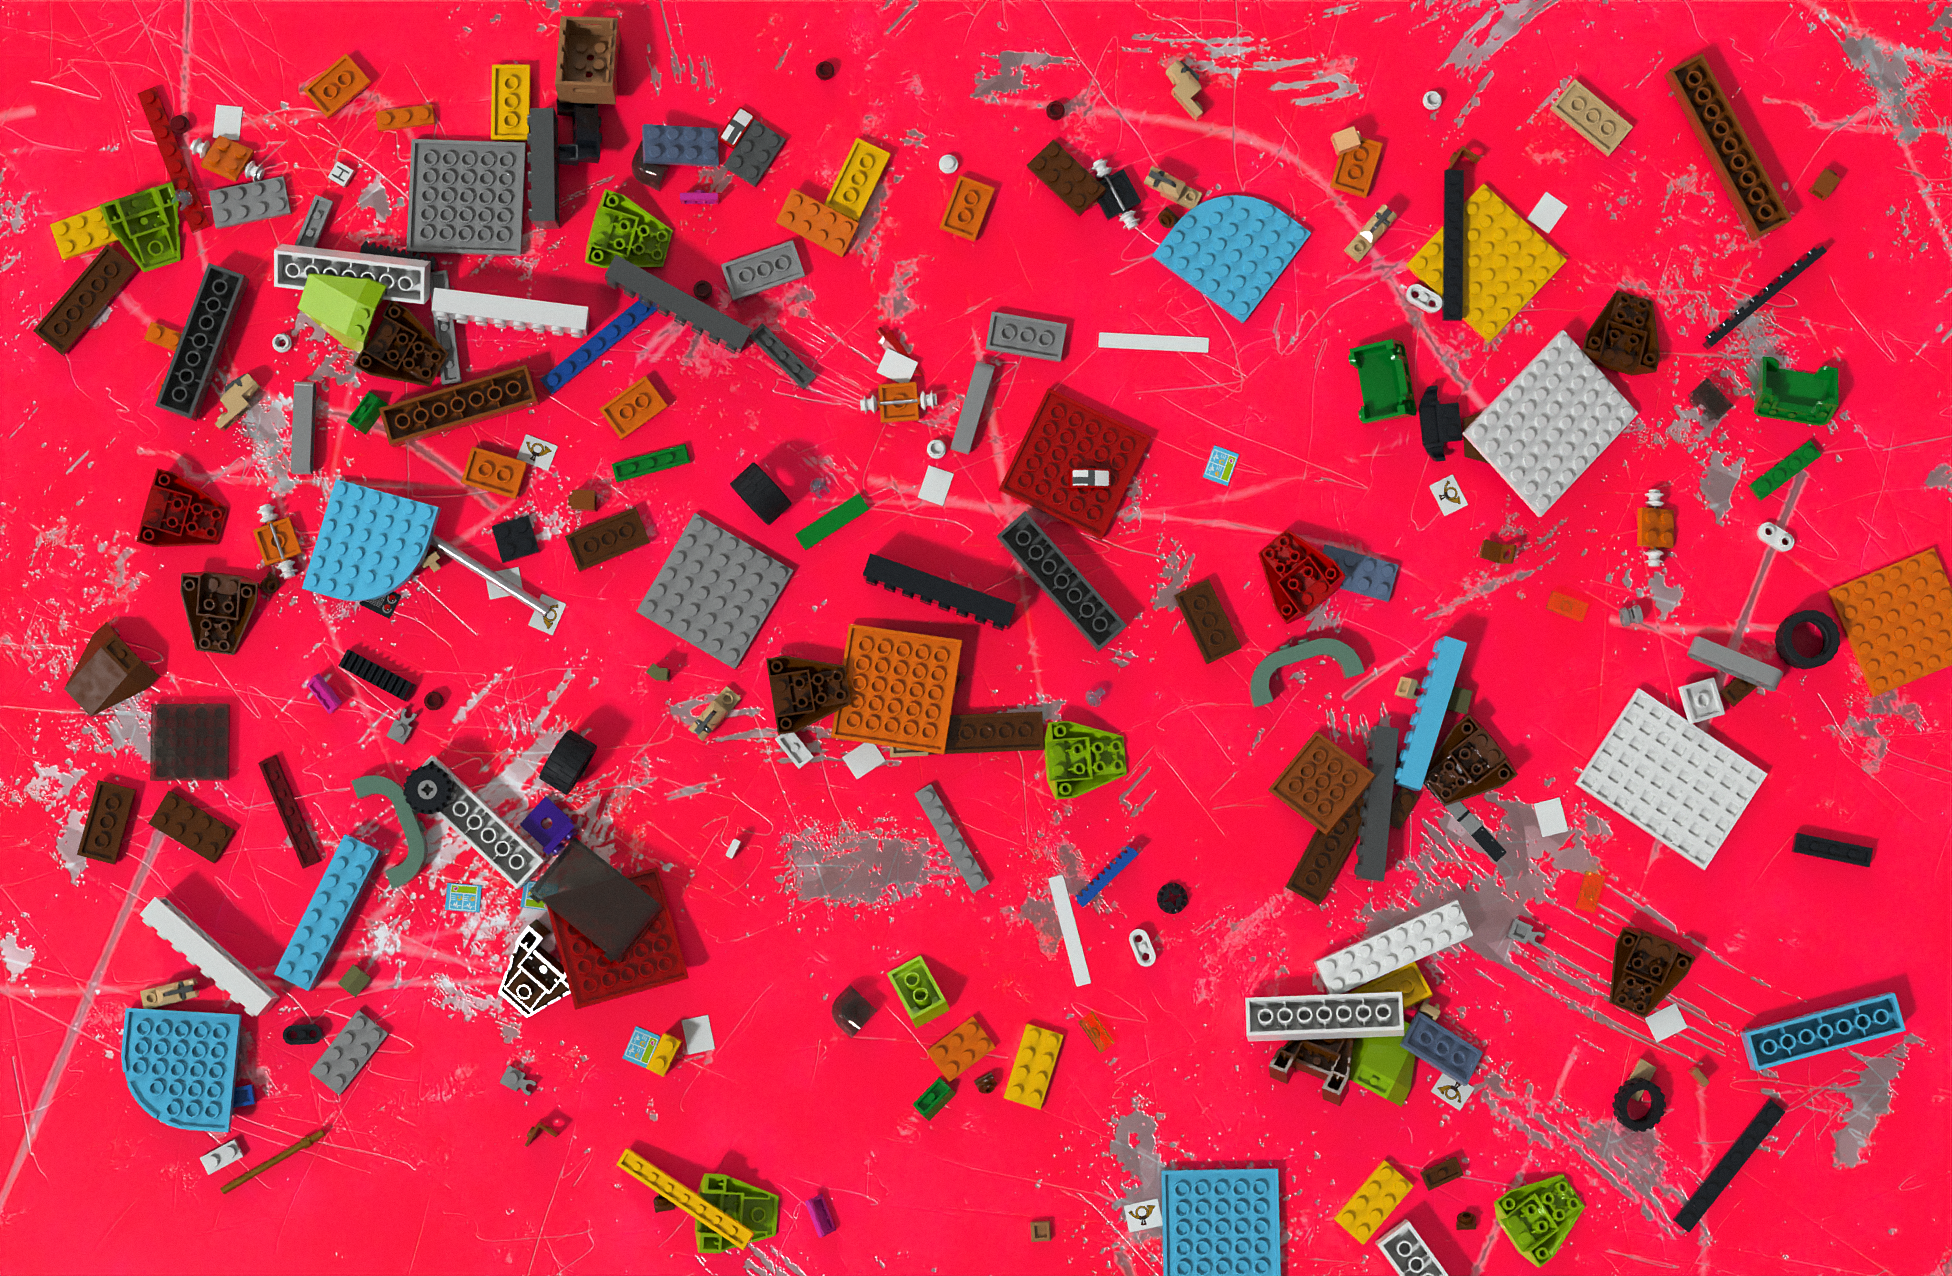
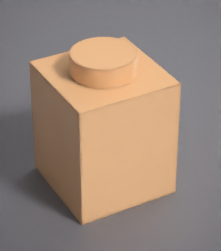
M1354 126L1336 132L1330 138L1337 156L1358 149L1362 141L1360 132L1356 131Z

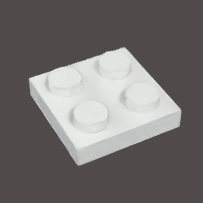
M1714 678L1678 687L1689 724L1725 714Z

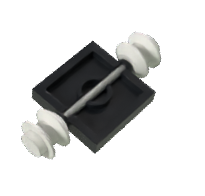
M1097 160L1093 163L1094 167L1091 170L1097 171L1095 177L1102 178L1103 180L1099 181V183L1106 188V192L1097 200L1107 221L1122 214L1119 221H1124L1123 229H1134L1139 225L1137 222L1140 219H1135L1136 211H1129V209L1141 204L1139 196L1124 169L1110 176L1112 167L1107 168L1108 160Z

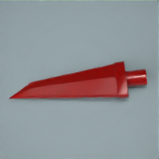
M879 327L875 331L881 338L877 342L879 346L885 350L887 348L912 359L892 330L886 333ZM916 366L914 374L924 376L920 369Z

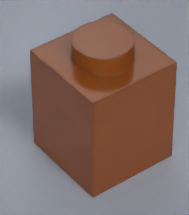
M1824 169L1814 180L1808 192L1824 201L1830 196L1840 178L1837 177L1834 171Z
M572 490V495L568 496V506H571L573 511L596 512L597 492L594 490Z

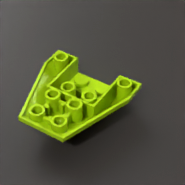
M605 189L596 209L588 238L585 263L601 268H609L615 255L639 268L663 267L673 230L626 196Z
M1070 721L1048 722L1044 739L1047 782L1055 800L1076 798L1127 775L1123 736Z
M1404 1021V1035L1410 1025L1406 1021ZM1404 1036L1356 1038L1353 1044L1350 1080L1402 1107L1411 1088L1415 1061L1414 1054L1399 1046Z
M1563 1174L1509 1190L1494 1201L1497 1221L1517 1251L1538 1268L1555 1256L1585 1208Z

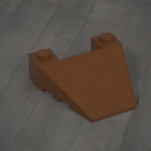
M537 919L529 924L518 937L515 944L516 947L510 958V964L498 992L526 1018L570 993L563 965L540 946L551 931Z
M1354 1038L1290 1040L1284 1047L1281 1046L1276 1051L1270 1062V1077L1288 1085L1293 1073L1298 1069L1324 1080L1325 1083L1322 1086L1323 1099L1341 1106L1349 1091Z

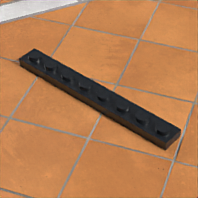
M1444 170L1442 321H1462L1464 170Z
M1823 246L1819 249L1815 247L1806 253L1808 258L1804 261L1799 259L1791 266L1793 268L1791 272H1783L1777 277L1779 281L1775 285L1770 283L1763 289V295L1760 297L1756 295L1749 300L1748 303L1750 305L1746 309L1742 306L1734 313L1736 317L1731 321L1726 319L1719 325L1721 329L1717 333L1713 330L1705 337L1707 341L1702 345L1707 350L1824 255L1827 252Z
M1768 1099L1672 1220L1689 1233L1784 1115L1785 1111L1771 1099Z

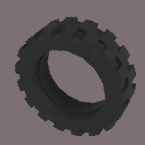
M1633 1078L1632 1081H1625L1624 1085L1617 1089L1619 1091L1614 1095L1615 1101L1612 1103V1107L1615 1110L1613 1111L1614 1116L1617 1117V1121L1623 1126L1635 1132H1638V1130L1645 1132L1646 1129L1654 1128V1125L1661 1121L1660 1118L1665 1113L1663 1110L1666 1107V1102H1664L1665 1095L1656 1084L1643 1078ZM1647 1090L1651 1096L1650 1109L1642 1118L1632 1120L1627 1112L1628 1101L1637 1091Z

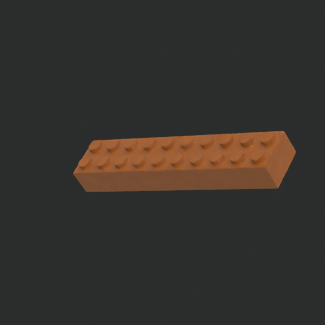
M1703 53L1670 69L1664 77L1751 240L1755 241L1788 224L1792 219Z

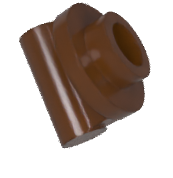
M1168 207L1158 215L1160 224L1165 228H1172L1180 220Z
M269 572L258 588L267 594H272L278 590L280 581L274 574Z
M991 1072L974 1081L979 1092L985 1094L993 1092L997 1085Z
M659 1194L654 1198L655 1213L675 1210L674 1203Z
M1470 1212L1459 1213L1457 1215L1456 1230H1476V1216Z

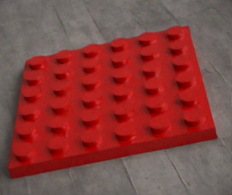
M1048 388L998 491L1102 540L1151 436ZM1069 469H1110V488H1069Z
M657 867L544 897L575 1010L689 979Z

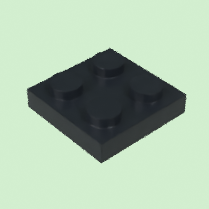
M529 515L492 526L502 563L540 552Z

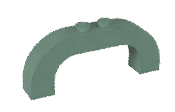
M1307 638L1298 641V645L1293 647L1290 644L1279 647L1280 651L1267 656L1253 671L1249 684L1252 706L1256 708L1273 702L1269 689V680L1272 673L1278 668L1315 656L1326 655L1337 661L1344 679L1365 673L1362 662L1351 647L1339 640L1330 638L1309 641Z
M371 775L352 780L351 782L358 799L382 794L392 801L407 839L409 850L402 864L385 872L392 889L407 885L420 874L427 859L428 848L424 835L426 828L423 821L418 819L417 814L419 812L410 808V805L405 801L406 797L403 795L405 789L392 779Z

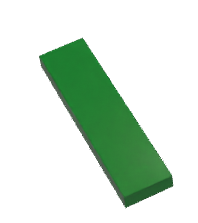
M686 444L613 463L612 468L616 482L619 483L691 462Z
M858 493L796 533L795 536L804 550L807 551L870 509Z

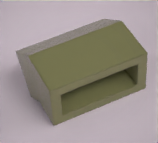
M653 663L646 671L656 681L669 682L670 670L668 668H659Z
M1453 686L1446 710L1467 714L1472 691Z
M353 964L338 984L356 998L371 977L359 966Z

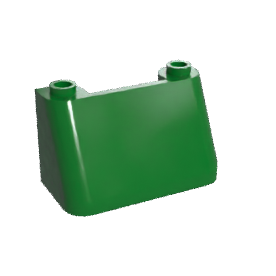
M1390 339L1349 349L1350 365L1358 369L1364 405L1358 411L1362 424L1415 416L1417 410L1404 343L1399 340Z
M1762 357L1754 401V413L1757 416L1817 426L1826 425L1830 422L1838 407V368L1823 366L1815 374L1779 369V361L1777 359Z

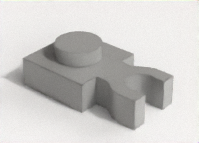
M405 708L401 712L400 721L395 719L386 735L405 745L413 730V727L409 726L410 723L418 716L413 713L411 718H407L406 713L408 710Z
M1514 919L1507 937L1526 944L1529 940L1532 945L1540 947L1541 944L1535 941V937L1537 935L1544 937L1545 934L1542 932H1532L1533 926Z
M508 1065L499 1082L516 1092L521 1088L528 1096L532 1092L527 1090V1085L532 1084L536 1086L537 1084L534 1080L524 1079L526 1073L511 1065Z

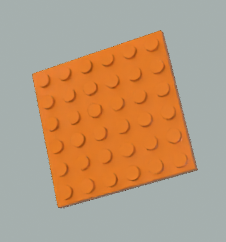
M1934 548L1827 591L1872 697L1952 665V588Z
M849 624L843 665L846 667L851 704L835 712L831 738L945 755L963 641Z

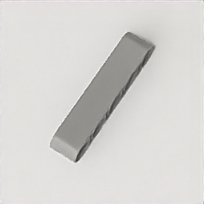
M976 361L950 450L969 455L995 366Z
M295 381L291 447L292 474L313 473L316 416L315 382Z
M1698 636L1694 637L1687 653L1690 658L1769 691L1777 690L1783 676V672L1775 667Z

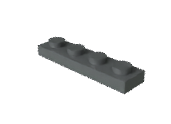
M763 323L749 336L803 390L817 377Z

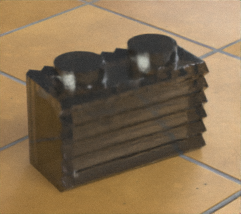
M1708 378L1703 380L1687 395L1690 398V404L1695 408L1698 407L1703 412L1702 416L1708 422L1712 421L1715 423L1734 406Z

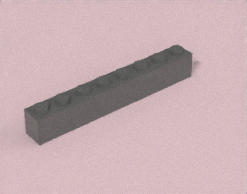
M1376 725L1371 727V730L1368 732L1367 739L1370 742L1369 749L1366 751L1367 769L1374 773L1376 778L1362 794V798H1364L1363 806L1360 809L1362 823L1358 829L1360 843L1356 848L1358 863L1355 864L1354 868L1356 880L1375 883L1384 882L1398 728Z

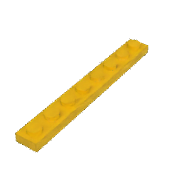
M630 1148L625 1149L617 1162V1166L740 1249L745 1250L754 1236L755 1232Z

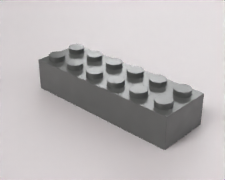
M530 108V114H527V124L531 130V133L527 134L528 145L531 148V152H528V163L531 165V171H528V181L531 182V189L528 190V199L532 205V208L528 210L529 220L535 225L536 229H560L558 116L554 108Z

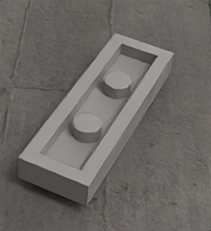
M315 195L295 245L316 248L333 208V201Z

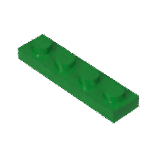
M1809 440L1748 487L1757 499L1761 501L1822 455Z

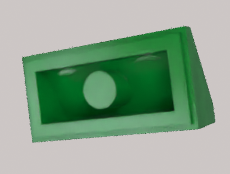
M368 391L347 422L366 435L381 415L379 408L388 404Z
M939 1077L912 1105L924 1118L930 1121L956 1093Z

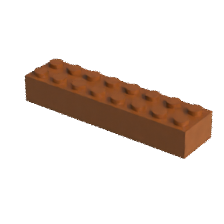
M523 365L379 408L389 445L395 448L540 405L530 368L527 365Z

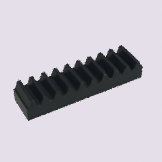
M367 241L361 245L360 253L431 261L430 272L438 271V261L434 256L429 258L425 254L422 257L418 252L416 255L412 251L407 253L404 249L400 252L398 248L392 250L390 246L385 248L382 244L378 247L375 243L370 245Z
M347 649L338 665L408 702L416 687L415 684L349 649Z
M1795 833L1791 852L1861 867H1870L1873 848Z

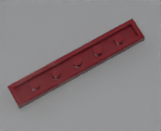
M275 755L259 762V767L302 869L321 862L322 860L278 756Z

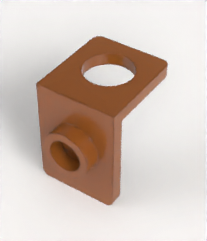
M1462 146L1458 153L1454 151L1448 160L1451 164L1447 170L1452 168L1460 154L1475 164L1480 160V157Z
M1484 539L1480 558L1498 564H1513L1517 546L1502 545ZM1510 549V556L1506 559L1505 554Z
M539 1122L536 1127L532 1126L527 1133L528 1140L524 1146L528 1147L540 1128L554 1137H557L559 1133L544 1123Z

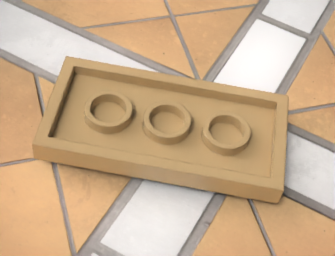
M1576 79L1572 81L1550 107L1552 112L1607 157L1633 128L1631 124Z

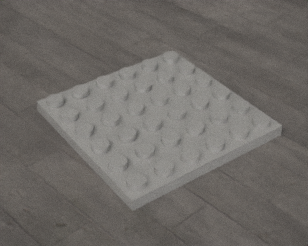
M412 139L406 251L408 253L412 251L413 253L521 256L526 143Z
M694 513L636 612L736 670L794 570Z

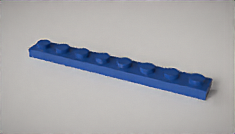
M639 299L547 373L540 381L554 395L657 312V308L653 306L648 308L641 304Z

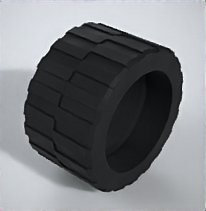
M753 462L730 483L734 491L767 525H771L792 505V502L782 490Z
M1804 610L1788 616L1780 623L1778 630H1776V650L1780 658L1786 664L1793 666V668L1812 669L1822 666L1834 658L1833 656L1837 653L1840 645V633L1836 623L1825 613L1818 612V610ZM1801 622L1814 624L1820 630L1823 637V646L1820 653L1811 658L1801 656L1792 644L1793 629Z
M571 729L568 730L547 759L540 772L539 779L565 795L569 794L592 760L597 750V745Z

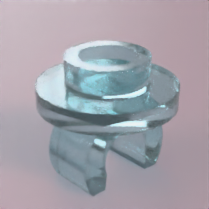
M178 189L175 192L176 196L171 201L172 204L177 200L181 201L182 206L180 210L182 211L187 205H191L193 199L187 190Z
M816 478L810 483V492L815 493L819 499L822 498L819 494L821 489H825L828 493L830 492V489L825 485L827 482L825 478Z
M1101 687L1095 692L1088 690L1085 693V699L1090 706L1098 707L1101 705L1099 698L1106 692Z

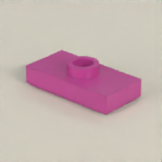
M695 190L694 193H680L681 204H719L718 193H705L704 190Z
M320 673L314 675L307 683V687L329 714L334 713L342 704V701Z
M823 1194L806 1200L805 1204L818 1237L821 1238L836 1231Z

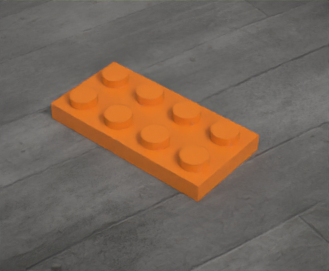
M795 188L791 189L776 220V223L840 257H844L860 224Z

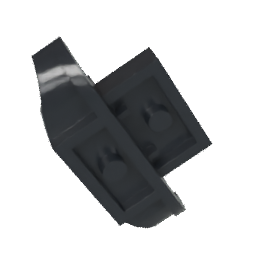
M1428 386L1418 408L1422 446H1424L1427 454L1435 462L1446 461L1443 451L1444 443L1463 440L1459 403L1439 404L1437 398L1438 387Z

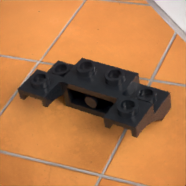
M557 96V115L572 117L573 144H559V164L578 166L579 162L598 164L600 160V144L602 143V133H599L602 120L598 116V104L559 102Z

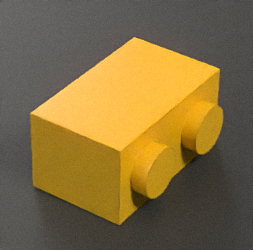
M666 1032L663 1033L646 1069L662 1077L666 1076L683 1041Z

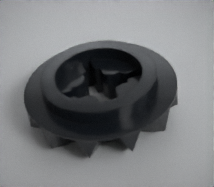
M1176 883L1165 884L1157 894L1158 906L1169 914L1182 911L1188 901L1187 892L1181 885ZM1169 890L1173 895H1180L1175 900L1176 906L1172 902H1164L1169 898Z

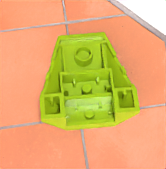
M172 182L99 205L105 223L143 272L180 261V236L178 231L179 200Z
M309 273L298 309L342 345L361 353L362 349H366L370 338L368 332L377 306L382 302L387 285L370 278L360 279L351 278L350 276L337 277L334 275Z
M704 1173L697 1194L755 1232L749 1243L776 1236L779 1196L725 1174ZM695 1218V1236L699 1253H721L731 1248H737L736 1245Z

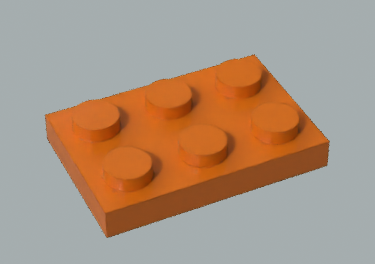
M345 53L306 86L303 91L329 120L368 87L371 81Z
M1361 137L1362 141L1358 149L1339 155L1330 188L1366 198L1383 143Z
M959 175L939 229L975 242L995 188Z
M644 376L599 408V410L620 439L623 440L668 408V406L648 378Z
M472 446L461 483L517 500L528 463Z
M972 1016L926 1051L950 1082L996 1047Z

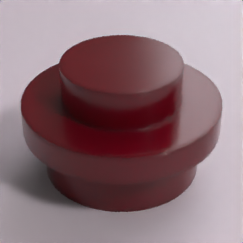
M823 61L816 66L815 71L819 79L826 81L833 77L834 67L831 63Z
M1054 101L1048 104L1046 114L1051 120H1060L1065 114V108L1062 103Z
M177 115L172 118L170 126L175 133L184 134L189 130L190 122L185 116Z
M705 280L698 281L693 288L695 296L702 300L709 298L713 291L711 284Z
M429 692L424 698V704L429 710L436 711L443 706V696L438 692Z

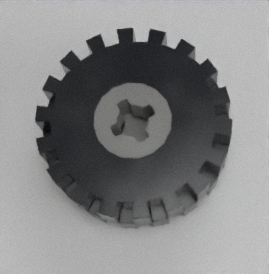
M430 765L420 766L418 769L411 771V775L406 777L407 781L403 785L405 787L403 795L406 797V803L416 812L423 814H436L444 811L443 809L447 808L450 805L449 802L454 798L452 795L455 793V789L453 788L454 782L450 779L451 776L445 770Z

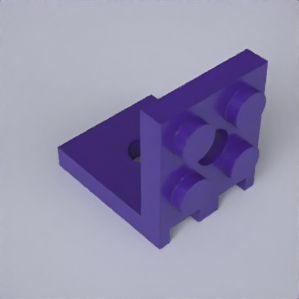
M547 796L519 824L544 847L543 851L550 856L559 855L564 850V845L567 841H572L577 836V830L580 828ZM545 818L552 820V826L549 829H545L542 826V821Z

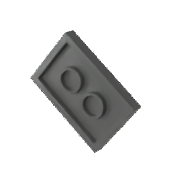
M754 119L723 167L748 184L756 187L783 147L786 139Z

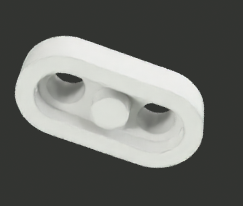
M1419 284L1411 285L1406 291V299L1428 313H1436L1442 307L1441 297ZM1412 292H1417L1418 297L1414 298ZM1429 301H1433L1435 306L1430 307Z
M1770 522L1761 524L1757 529L1758 538L1780 552H1786L1794 545V538L1791 534ZM1766 529H1770V535H1767L1765 533ZM1783 538L1787 540V545L1782 543Z
M1142 929L1133 930L1129 935V942L1136 960L1141 966H1151L1155 962L1156 955L1148 934ZM1137 935L1142 936V941L1139 943L1135 941ZM1144 953L1149 954V959L1146 961L1142 959Z

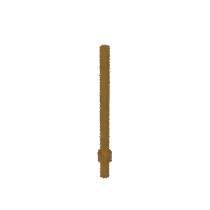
M321 1129L311 1136L303 1137L299 1143L221 1187V1192L226 1194L300 1150L313 1146L314 1142L326 1136L324 1130Z

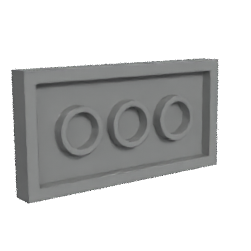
M284 176L209 191L216 229L292 214Z
M793 240L721 264L733 301L805 277Z
M992 312L985 350L1061 362L1067 324Z
M357 1010L309 1072L340 1096L389 1033L362 1011Z

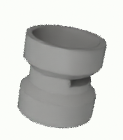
M1634 605L1629 609L1626 607L1619 609V618L1623 627L1630 626L1631 623H1643V614L1639 605Z

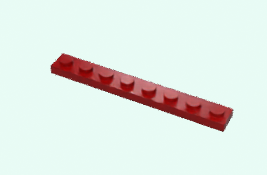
M152 87L137 93L191 232L195 233L210 227L211 225L174 131L171 129L169 118L157 88Z

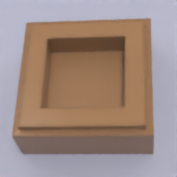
M1692 1067L1688 1070L1689 1074L1700 1086L1706 1087L1710 1083L1699 1068Z
M1050 1221L1030 1222L1031 1242L1051 1241Z

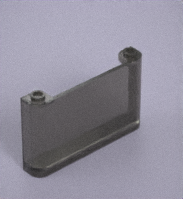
M573 837L529 890L531 893L530 897L539 904L542 901L599 946L605 952L603 956L610 962L615 960L620 963L664 910L658 902L575 837Z

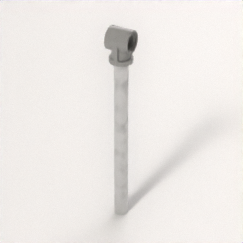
M433 534L431 546L541 615L545 616L550 609L549 605L436 534Z

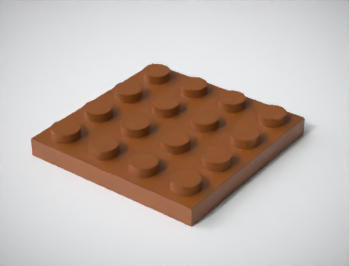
M1316 731L1270 786L1268 791L1328 837L1374 781L1376 775Z

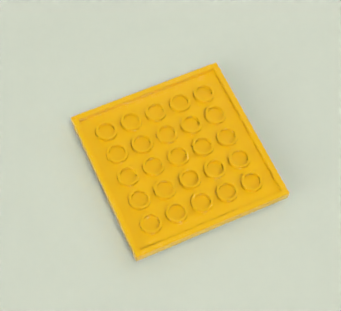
M1484 183L1463 205L1462 319L1489 343L1567 260ZM1443 226L1406 264V267L1428 288L1439 295L1441 299L1443 286Z

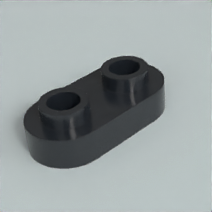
M316 1024L291 1025L285 1028L283 1032L284 1041L290 1045L315 1044L321 1041L323 1037L322 1028ZM312 1030L317 1033L315 1038L310 1035ZM293 1031L297 1033L296 1038H292L291 1033Z

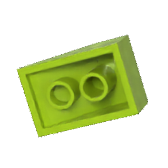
M921 955L887 973L915 1028L950 1010Z

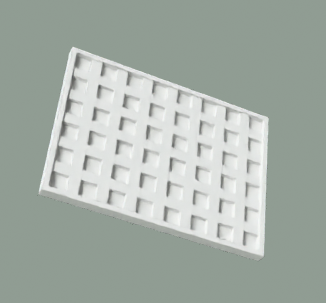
M1561 330L1462 434L1537 517H1542L1639 413L1564 330Z
M1637 688L1574 784L1702 870H1705L1762 784L1767 773L1695 725L1689 724L1686 719Z

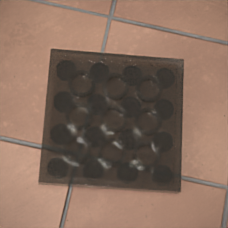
M229 703L151 704L150 781H229Z

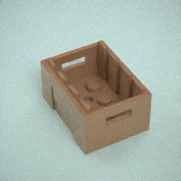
M561 16L555 87L559 102L616 104L617 63L621 48V32L618 18ZM589 56L594 57L592 61L587 60ZM592 73L593 75L592 77L588 78L586 77V74Z

